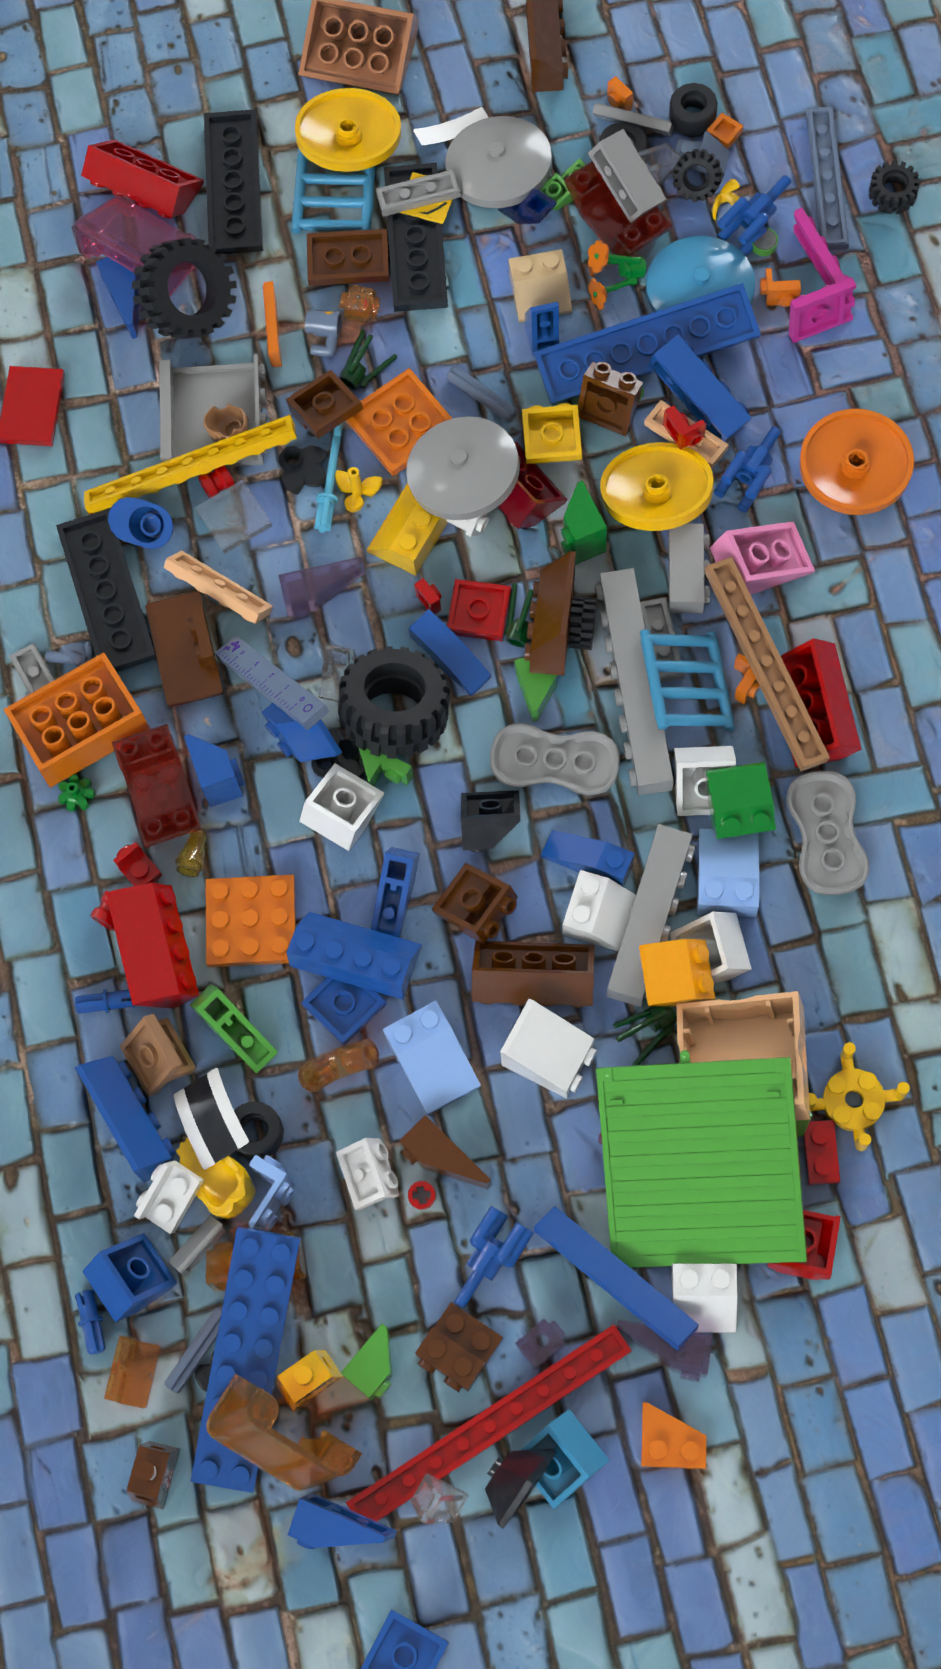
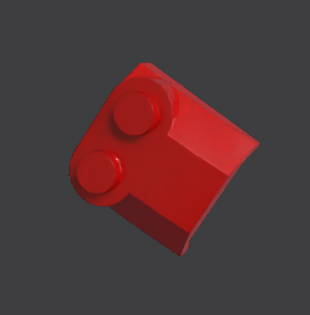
M803 1210L807 1262L767 1263V1266L783 1274L811 1280H830L841 1216H830Z

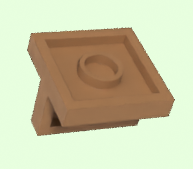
M154 1013L144 1016L120 1045L122 1052L148 1097L158 1094L167 1082L192 1074L196 1069L169 1019L165 1018L158 1021Z

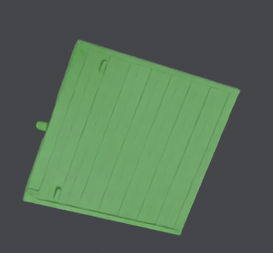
M683 1050L680 1053V1063L596 1068L610 1248L616 1257L630 1268L672 1266L673 1264L807 1262L791 1057L690 1063V1053L687 1050Z

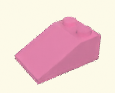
M794 521L728 530L710 547L715 562L730 557L733 558L750 594L798 579L815 571Z

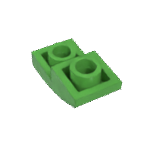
M579 158L561 176L556 173L549 179L538 194L556 211L583 194L598 181V178Z

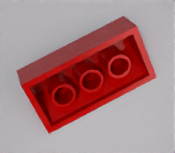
M115 139L88 145L81 173L82 177L90 180V184L113 190L112 193L115 196L121 198L128 197L135 200L137 206L152 208L158 211V215L168 219L184 214L204 184V179Z
M812 638L781 655L785 667L830 757L826 763L840 761L862 750L835 643ZM792 754L795 768H799Z
M147 883L107 892L106 896L132 1005L174 1009L198 997L197 981L193 973L190 952L186 944L183 924L179 916L172 885Z

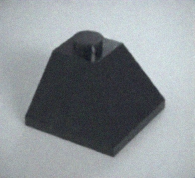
M519 790L461 793L463 850L483 852L486 849H493L521 821Z
M554 1449L511 1451L504 1461L498 1458L487 1473L492 1478L485 1487V1491L497 1524L501 1528H505L529 1497L557 1452Z

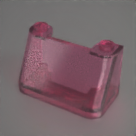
M116 196L80 217L72 226V232L79 253L89 259L93 255L99 257L102 253L134 272L135 267L144 266L139 259L143 254L151 253L149 249L154 245L183 238L197 239L194 235L190 233L185 234L137 206L127 196ZM182 261L173 268L168 279L169 297L195 267L194 265Z

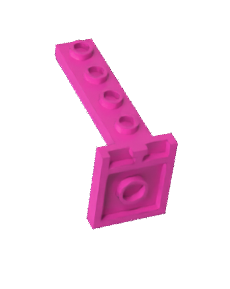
M799 208L794 212L796 224L793 226V232L826 286L807 295H800L790 301L789 337L793 343L853 320L851 307L855 304L853 290L856 289V284L852 277L849 278L848 275L842 273L837 257L831 255L826 239L818 234L813 218L811 216L808 217L803 208Z

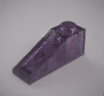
M362 556L280 574L279 580L288 617H303L310 612L318 610L363 576L365 569Z
M618 1320L617 1329L620 1333L673 1372L681 1373L680 1379L699 1382L700 1377L706 1378L713 1336L694 1333L677 1351L646 1324Z

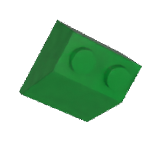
M583 480L577 482L564 514L563 528L561 529L564 539L561 542L564 554L570 551L576 552L575 565L606 552L607 526Z
M765 762L706 771L710 819L717 839L776 830L774 803Z

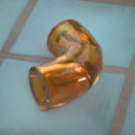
M368 1038L325 1052L301 1065L298 1070L299 1082L306 1090L317 1092L341 1078L376 1068L379 1063L378 1048Z

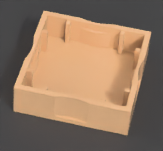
M798 991L756 995L741 1000L729 1001L718 999L676 1004L677 1043L680 1053L683 1050H687L690 1053V1063L791 1057L796 1121L810 1120L804 1007Z

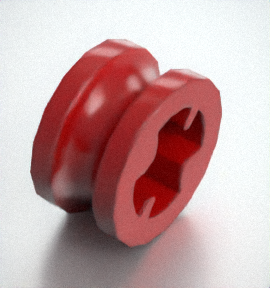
M418 1181L410 1186L408 1199L414 1208L425 1210L434 1204L436 1193L430 1183ZM424 1187L425 1192L431 1193L430 1199L426 1198L427 1203L420 1204L418 1199H413V1193H418L417 1188Z

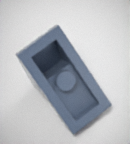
M705 131L702 142L678 138L672 159V167H675L680 157L686 152H692L693 149H698V151L704 149L709 154L713 153L716 160L719 159L720 167L723 170L722 176H724L730 151L709 132ZM700 165L692 166L689 169L707 173L706 169Z

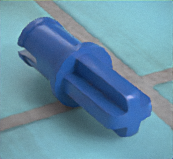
M105 989L103 993L75 997V1008L79 1014L97 1011L109 1013L113 1009L134 1008L136 1006L132 1005L131 999H124L131 998L129 989L107 992Z
M85 1290L82 1291L83 1295L80 1292L75 1294L81 1320L78 1322V1326L83 1329L87 1352L90 1355L102 1353L106 1349L101 1327L103 1317L99 1316L95 1291Z

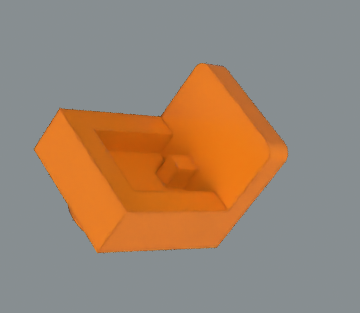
M766 268L765 277L760 278V295H765L766 306L780 305L787 307L790 306L791 300L800 296V280L773 281L772 268Z
M738 653L735 658L734 668L745 675L736 688L734 700L745 705L749 697L755 698L760 690V686L746 657Z

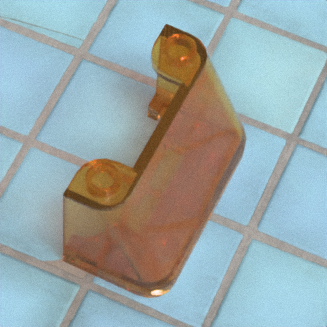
M237 1374L233 1376L206 1422L208 1434L214 1440L297 1491L313 1488L350 1473L362 1455L360 1451L325 1430L316 1439H308L302 1436L298 1444L272 1429L271 1427L279 1413L277 1400L269 1393Z

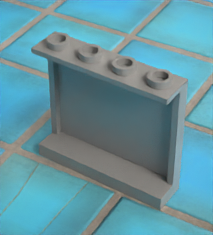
M258 353L254 354V363L173 368L170 359L159 360L161 462L215 443L203 425L204 415L212 406L222 409L230 403L233 406L242 408L249 419L248 430L268 423L266 412L262 413V405H267L266 388H262V381H266L265 364H260ZM268 449L259 455L245 457L234 464L225 465V467L264 465V454H268Z

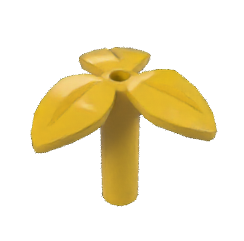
M730 179L716 196L712 207V217L714 220H716L717 211L722 203L728 202L733 205L740 198L732 192L740 187L736 179Z
M351 467L348 472L336 470L335 481L340 491L352 493L344 501V506L349 512H357L362 509L365 503L361 495L372 497L378 492L383 482L382 477L372 476L365 478L361 483L360 473L356 467Z

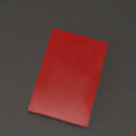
M9 366L0 417V443L53 447L65 377L63 369Z

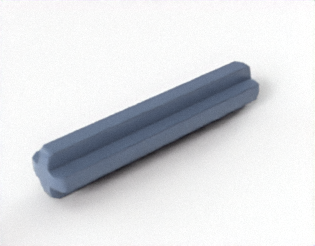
M453 366L448 372V381L504 420L510 422L516 416L517 408L459 367Z
M216 1307L165 1380V1386L173 1392H181L216 1341L222 1312L221 1308Z

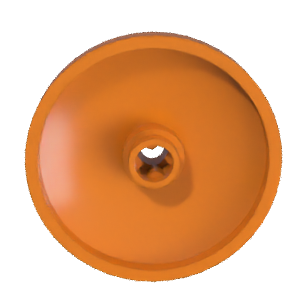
M845 409L825 416L809 430L802 444L799 467L806 488L821 504L844 514L866 515L889 507L902 496L909 485L913 473L914 454L907 435L888 417L866 409Z

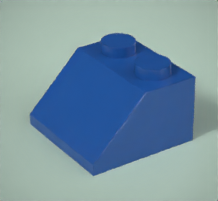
M271 703L261 712L267 720L265 724L266 729L274 738L278 737L280 741L277 743V746L287 757L292 755L300 762L334 757L342 753L322 719L309 730H306L274 703Z
M190 734L185 735L184 738L199 783L210 808L242 797L243 794L240 786L245 785L236 758L230 760L226 750Z
M145 1233L100 1251L82 1271L115 1323L138 1313L177 1285L176 1280Z

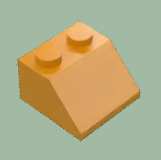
M679 939L639 946L648 1006H676V1004L715 999L714 982L711 975L706 940Z

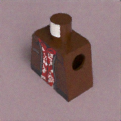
M152 1441L139 1445L126 1491L132 1502L164 1509L180 1448Z

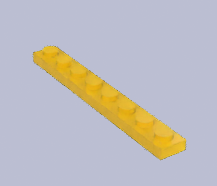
M287 415L84 491L85 509L89 515L111 508L120 499L126 497L138 498L149 493L153 494L167 486L181 484L194 476L208 474L218 467L234 464L245 457L259 455L272 447L286 445L291 440L297 438L294 421L291 415Z

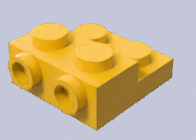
M562 403L553 407L535 405L522 409L526 464L582 460L578 405Z

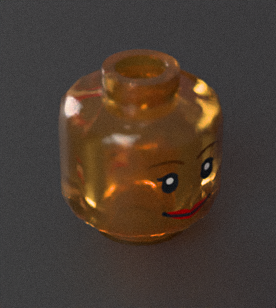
M352 285L347 293L342 292L339 308L344 309L345 319L368 324L372 319L377 318L381 298L377 297L376 291L372 288Z

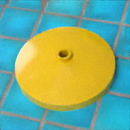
M357 88L334 89L315 96L301 108L295 120V138L302 154L314 164L334 171H360L382 163L394 153L401 139V120L396 108L381 95Z
M666 442L642 444L622 452L607 465L600 481L601 498L607 512L615 520L628 527L645 531L673 529L694 520L708 507L714 492L713 472L705 458L688 447L680 450L676 444Z

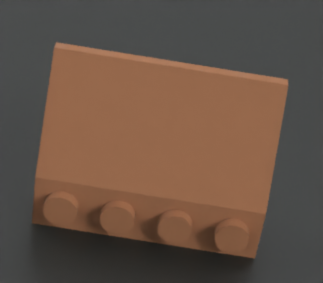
M312 0L298 75L400 95L415 46L419 19L413 13L350 1Z

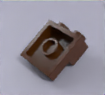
M592 362L583 375L578 401L579 418L626 437L631 428L634 410L639 404L643 382L637 380V377L631 372L619 373L612 370L611 366L606 362Z
M332 370L317 377L313 382L286 399L291 414L305 429L308 428L317 439L363 409L361 401Z
M465 863L436 902L432 911L435 915L457 926L462 933L485 944L488 938L493 939L496 937L500 930L499 923L505 914L510 915L514 912L518 896L510 885Z
M450 1302L434 1328H431L415 1352L416 1357L420 1359L417 1364L431 1374L437 1370L446 1376L443 1382L455 1391L460 1392L463 1388L469 1392L500 1345L503 1337Z

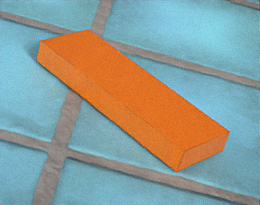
M269 281L263 284L268 355L272 367H282L277 298L274 283Z

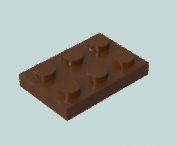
M387 229L307 233L308 285L389 281Z

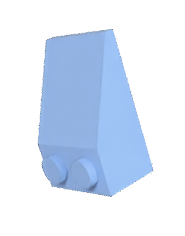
M699 828L696 915H707L714 911L736 913L737 917H756L759 909L758 833L717 839L713 829Z
M437 1001L382 1029L386 1041L427 1115L481 1087Z

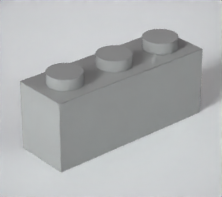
M624 129L603 139L588 152V155L630 223L654 211L666 200L661 187L654 180L647 164L638 154L633 141L627 136Z
M684 524L680 527L669 529L668 577L670 613L703 614L704 603L710 602V586H704V577H707L704 570L710 564L709 560H704V551H709V534H704V524Z

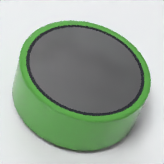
M767 228V231L752 243L753 252L759 256L773 254L778 245L776 232Z

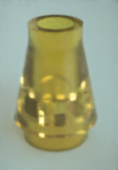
M196 831L190 833L187 842L175 860L177 864L176 870L180 874L187 877H197L204 870L207 836L203 833Z

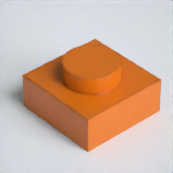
M615 76L608 81V102L612 107L631 111L633 109V92Z
M721 113L706 131L729 149L742 134L744 125Z

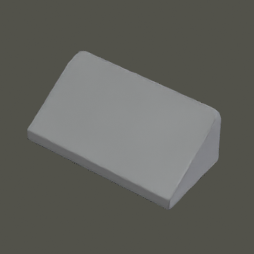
M209 1216L170 1259L169 1263L184 1277L187 1276L222 1238L227 1229L214 1217Z

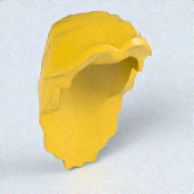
M186 1138L184 1142L180 1143V1148L176 1150L180 1156L179 1163L204 1179L196 1196L207 1206L208 1211L215 1216L225 1219L234 1218L241 1214L252 1202L256 1193L255 1186L246 1169L228 1155L204 1170L189 1139Z

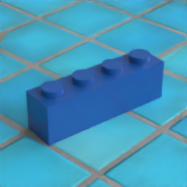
M676 335L653 354L648 365L698 421L704 420L706 430L727 443L746 427L751 420L746 406L735 400L731 395L729 387L713 375L710 365L706 361L699 359L694 353L692 345L687 340Z

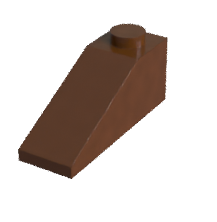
M426 1115L399 1140L400 1146L403 1148L400 1154L412 1166L417 1162L423 1169L485 1189L492 1185L491 1179Z

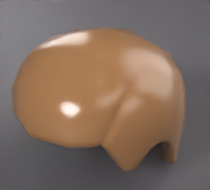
M228 403L222 409L212 406L204 415L203 425L210 437L215 442L247 431L249 419L242 408Z

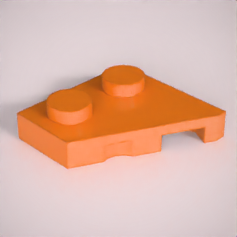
M643 1402L641 1467L706 1469V1435L648 1402Z

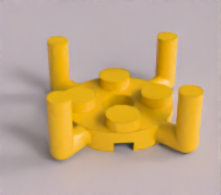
M848 1042L840 1053L842 1071L830 1078L822 1098H817L815 1094L809 1093L810 1111L824 1110L826 1116L830 1120H834V1123L840 1126V1128L846 1131H853L856 1149L858 1151H865L871 1143V1136L865 1133V1129L871 1127L880 1118L885 1102L903 1100L908 1094L910 1086L906 1082H900L896 1089L883 1090L882 1085L873 1073L854 1068L853 1054L856 1047L853 1043ZM851 1092L859 1094L862 1098V1105L857 1108L850 1107L845 1101V1096Z

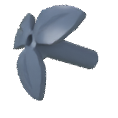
M87 641L85 648L79 643H69L62 646L63 652L47 651L45 654L46 662L75 664L79 667L94 658V649L91 641Z

